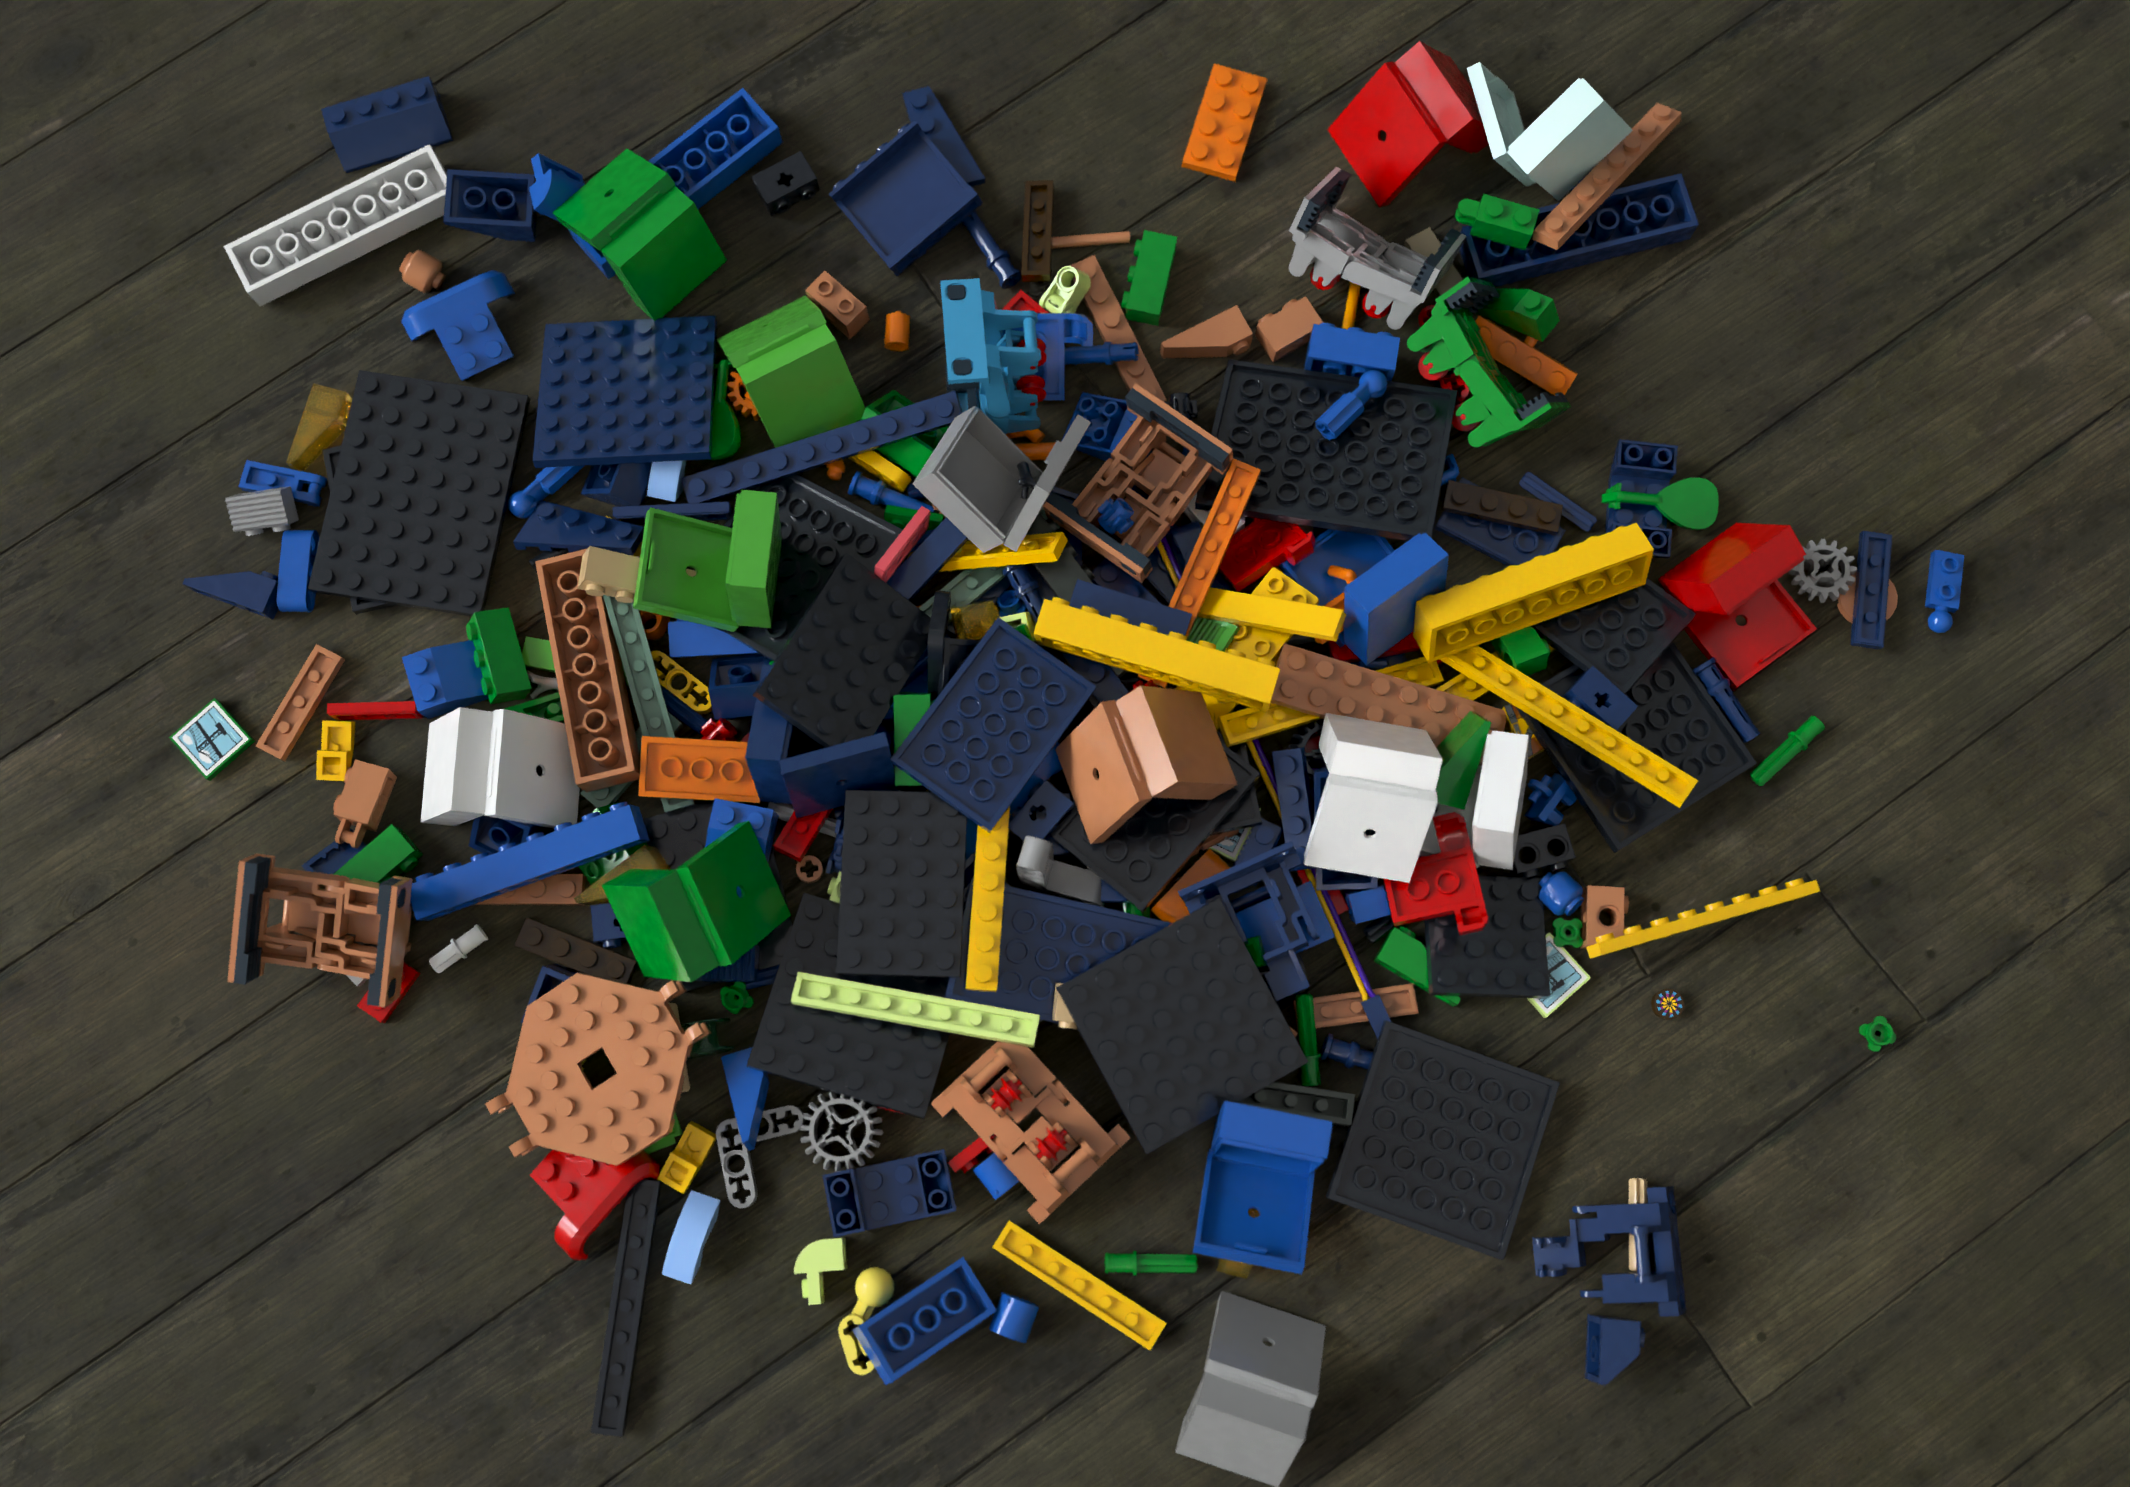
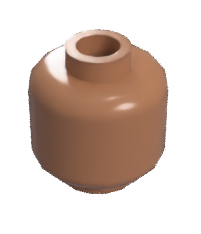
M418 250L415 253L409 252L399 269L402 272L403 281L422 293H428L432 288L438 290L445 279V275L442 273V262L422 250Z

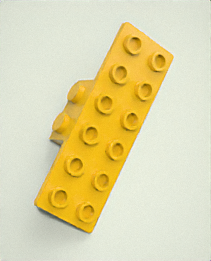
M1275 567L1271 568L1251 593L1253 595L1312 605L1319 603L1317 596ZM1231 623L1240 630L1234 635V639L1225 652L1227 653L1228 649L1237 650L1245 653V658L1257 661L1258 658L1268 659L1275 662L1276 667L1283 644H1286L1293 634ZM1180 686L1175 688L1177 690L1193 691ZM1202 693L1217 731L1219 728L1218 717L1231 713L1238 704Z

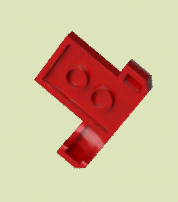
M1249 517L1252 523L1233 535L1218 571L1239 592L1268 573L1271 568L1277 567L1287 560L1295 566L1313 554L1316 543L1313 532L1310 531L1306 534L1297 524Z
M1456 812L1434 816L1432 818L1441 853L1419 857L1409 883L1384 879L1394 926L1455 914L1459 935L1483 931L1489 919L1465 818Z
M552 1149L530 1176L565 1213L556 1227L554 1237L557 1244L569 1257L577 1261L586 1260L588 1257L583 1251V1247L589 1236L639 1181L649 1177L657 1179L660 1173V1165L644 1150L622 1165L616 1166Z

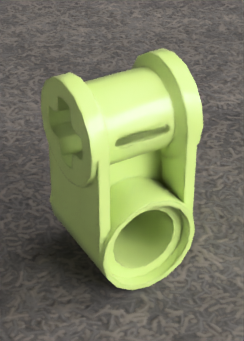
M1071 266L1061 268L1048 290L1042 295L1039 305L1050 313H1075L1078 305L1089 291L1091 286L1090 277L1087 273ZM1076 276V282L1071 287V280Z

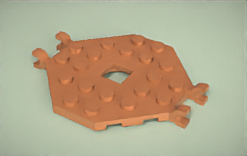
M576 973L527 1006L507 1092L485 1103L490 1114L502 1113L514 1105L530 1135L509 1146L514 1157H518L521 1154L525 1156L536 1147L542 1146L618 1166L673 1131L675 1122L673 1117L677 1101H680L687 1057H690L694 1043L711 1034L706 1023H696L684 1031L668 1002L687 991L681 981L675 982L672 980L664 985L660 991L584 973ZM603 1048L617 1074L596 1088H593L581 1068L582 1061Z

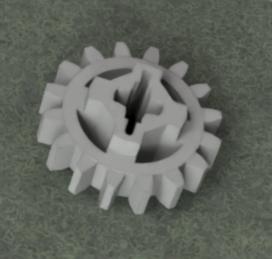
M1821 538L1817 546L1812 540L1809 541L1806 548L1803 547L1806 553L1803 556L1804 560L1788 571V574L1796 575L1791 584H1799L1801 586L1798 594L1801 595L1804 592H1808L1809 601H1812L1815 596H1819L1821 603H1824L1828 596L1832 601H1836L1839 593L1845 595L1849 590L1848 586H1852L1855 582V578L1851 575H1854L1857 571V567L1850 566L1855 559L1854 556L1846 557L1844 555L1848 548L1845 546L1840 550L1837 549V541L1835 540L1830 546L1826 545L1825 538ZM1829 565L1827 571L1815 576L1819 570ZM1804 569L1807 570V577L1805 576Z

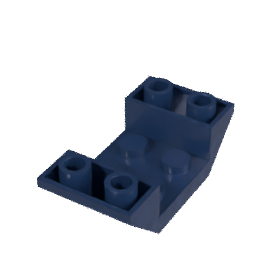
M1619 439L1610 471L1608 488L1614 487L1617 483H1622L1621 491L1657 494L1663 488L1669 486V481L1676 474L1678 446ZM1620 503V509L1615 510L1608 508L1609 504H1607L1605 534L1612 532L1617 527H1626L1637 523L1654 548L1652 557L1670 558L1672 529L1666 528L1667 518L1655 506Z
M945 1149L822 1175L834 1237L957 1211Z

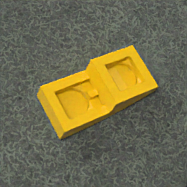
M322 720L321 750H317L316 780L344 781L345 774L352 763L355 721Z
M693 1121L689 1122L657 1179L684 1194L716 1141V1134Z

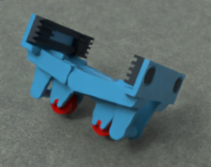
M980 278L940 281L947 362L945 363L947 393L957 392L962 412L976 405L1005 435L1007 433L1039 428L1041 422L1037 416L1036 408H1038L1037 403L1045 399L1046 391L1043 389L1045 386L1044 379L1035 375V373L1038 372V367L1046 362L1047 356L1044 352L1046 348L1045 342L1036 336L1035 324L1038 322L1037 313L1029 310H998L994 293L981 289ZM1019 327L1024 328V332L1011 330L1013 328ZM1025 412V416L1014 415L1017 413Z

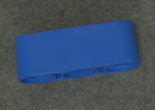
M285 530L282 535L276 600L280 612H312L314 609L316 593L311 592L308 586L320 539L318 532L315 530Z

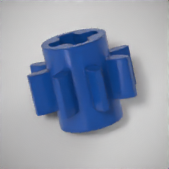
M1110 498L1097 509L1102 514L1098 518L1099 524L1112 535L1117 531L1120 534L1125 533L1134 524V521L1130 519L1134 514V510L1121 498H1117L1115 501Z

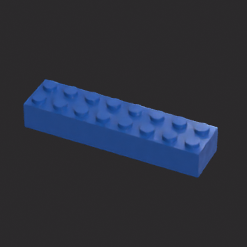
M742 88L650 159L649 162L667 172L676 184L675 186L692 200L697 209H699L783 142L778 126ZM569 230L575 242L608 279L616 274L601 250L599 251Z

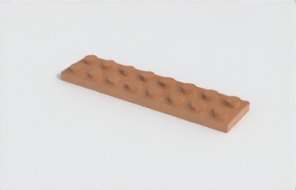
M1284 643L1280 651L1276 666L1280 668L1270 703L1323 719L1326 713L1423 729L1427 731L1436 747L1469 711L1476 712L1492 722L1488 734H1492V730L1504 732L1507 716L1502 709ZM1485 745L1480 758L1479 766H1482Z

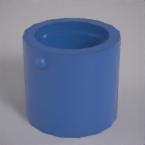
M995 1153L973 1170L995 1200L1020 1181Z
M1002 1292L996 1308L997 1311L994 1313L989 1329L1007 1338L1026 1343L1039 1306L1025 1299Z

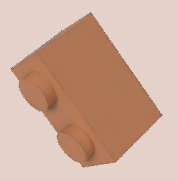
M1305 296L1298 301L1296 299L1289 301L1282 307L1281 311L1274 315L1269 313L1263 316L1258 321L1255 336L1274 363L1308 343L1313 325L1323 323V321Z

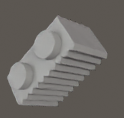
M291 486L239 493L225 499L233 531H245L246 536L261 534L264 532L263 528L272 527L273 532L291 529L290 524L299 520Z

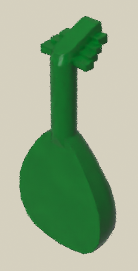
M720 360L719 364H715V369H718L713 405L711 459L707 460L727 459L738 452L741 444V430L734 410L726 401L729 369H736L729 360Z
M1690 477L1663 488L1657 494L1621 491L1622 483L1615 484L1614 487L1606 489L1605 494H1602V503L1609 504L1608 508L1619 510L1620 503L1652 505L1669 521L1689 530H1703L1710 527L1716 520L1719 507V497L1715 485L1707 479Z

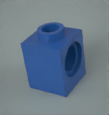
M1378 881L1377 888L1343 890L1345 901L1349 908L1350 920L1355 924L1391 915L1386 888Z

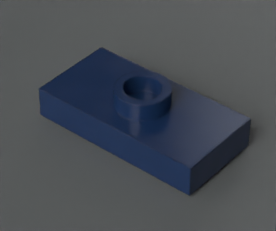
M334 841L304 863L302 867L305 871L334 874L366 845L362 841L359 848L356 849L351 847L350 843L338 844Z

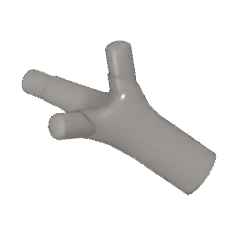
M527 670L531 682L538 684V687L530 695L531 698L535 699L540 693L547 690L558 689L557 678L535 675Z

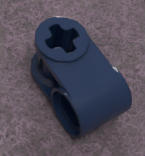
M1197 520L1169 530L1173 548L1180 559L1183 570L1202 531Z

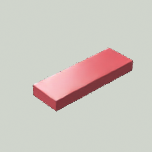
M923 506L920 507L875 565L874 574L885 583H887L927 531L931 516L929 509Z

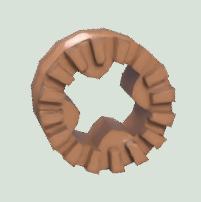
M807 855L804 856L801 863H797L796 872L801 881L814 883L821 878L823 866L817 857ZM811 861L813 866H818V871L813 872V877H807L805 872H801V868L806 867V862Z

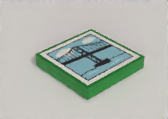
M213 698L169 737L205 779L209 781L255 742L251 735L216 698Z

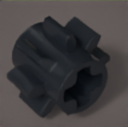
M1188 393L1171 394L1169 402H1164L1191 421L1192 418H1197V400H1190V394Z

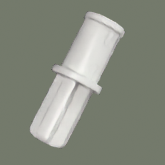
M476 924L458 939L452 938L450 940L451 944L431 957L429 963L437 973H441L459 959H466V954L484 941H487L488 937L482 928Z

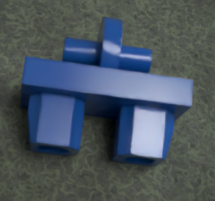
M1554 773L1551 778L1544 775L1541 781L1535 779L1529 781L1528 787L1533 792L1528 800L1533 804L1525 816L1531 821L1541 822L1548 827L1560 824L1563 814L1555 808L1559 801L1564 805L1571 806L1577 800L1562 775Z

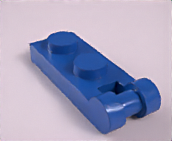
M246 460L238 487L243 491L254 492L291 486L294 501L319 507L322 499L319 495L321 489L326 486L327 478L313 473ZM303 483L310 484L308 492L301 491Z

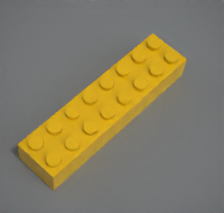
M1634 523L1626 527H1617L1612 532L1600 536H1592L1584 542L1572 546H1564L1558 551L1545 556H1536L1530 561L1517 566H1508L1503 571L1480 576L1475 581L1464 585H1455L1447 591L1436 595H1427L1421 600L1416 601L1413 637L1427 662L1430 663L1640 587L1646 583L1654 548L1639 525Z
M1053 597L1052 601L1047 599L1043 601L1033 633L1038 645L1260 711H1268L1280 668L1275 667V662L1258 658L1257 661L1245 658V653L1233 649H1228L1226 653L1216 650V645L1207 641L1199 640L1198 644L1186 641L1187 637L1180 633L1169 632V635L1157 632L1158 628L1155 626L1140 623L1138 627L1128 624L1127 618L1111 614L1110 618L1098 615L1099 611L1088 606H1082L1081 609L1069 606L1070 602L1061 598Z

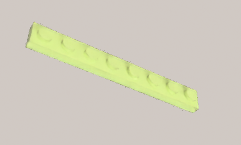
M803 972L797 973L791 1003L794 1005L1033 1048L1035 1047L1040 1015Z

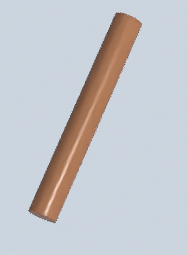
M1129 231L1052 237V249L1130 243Z

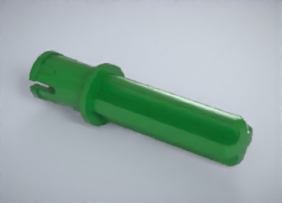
M1810 716L1795 732H1789L1788 738L1750 773L1751 780L1758 786H1763L1801 750L1806 751L1808 744L1825 730L1821 720L1815 716Z
M1308 993L1298 994L1295 998L1299 1046L1308 1063L1301 1066V1085L1317 1086L1321 1085L1319 1072V1057H1321V1053L1317 1052L1313 996Z
M1133 1251L1132 1254L1105 1253V1273L1128 1272L1136 1276L1137 1273L1197 1272L1198 1261L1197 1256L1194 1254H1137L1136 1251Z

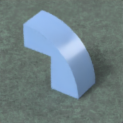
M686 460L652 462L647 496L676 502L683 492L681 478L684 477Z
M691 1190L674 1229L662 1275L690 1285L692 1284L701 1266L703 1247L718 1218L719 1199Z

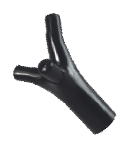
M1020 462L1017 465L1020 476L1018 484L1022 486L1021 498L1027 499L1029 487L1034 489L1037 482L1031 475L1028 463Z

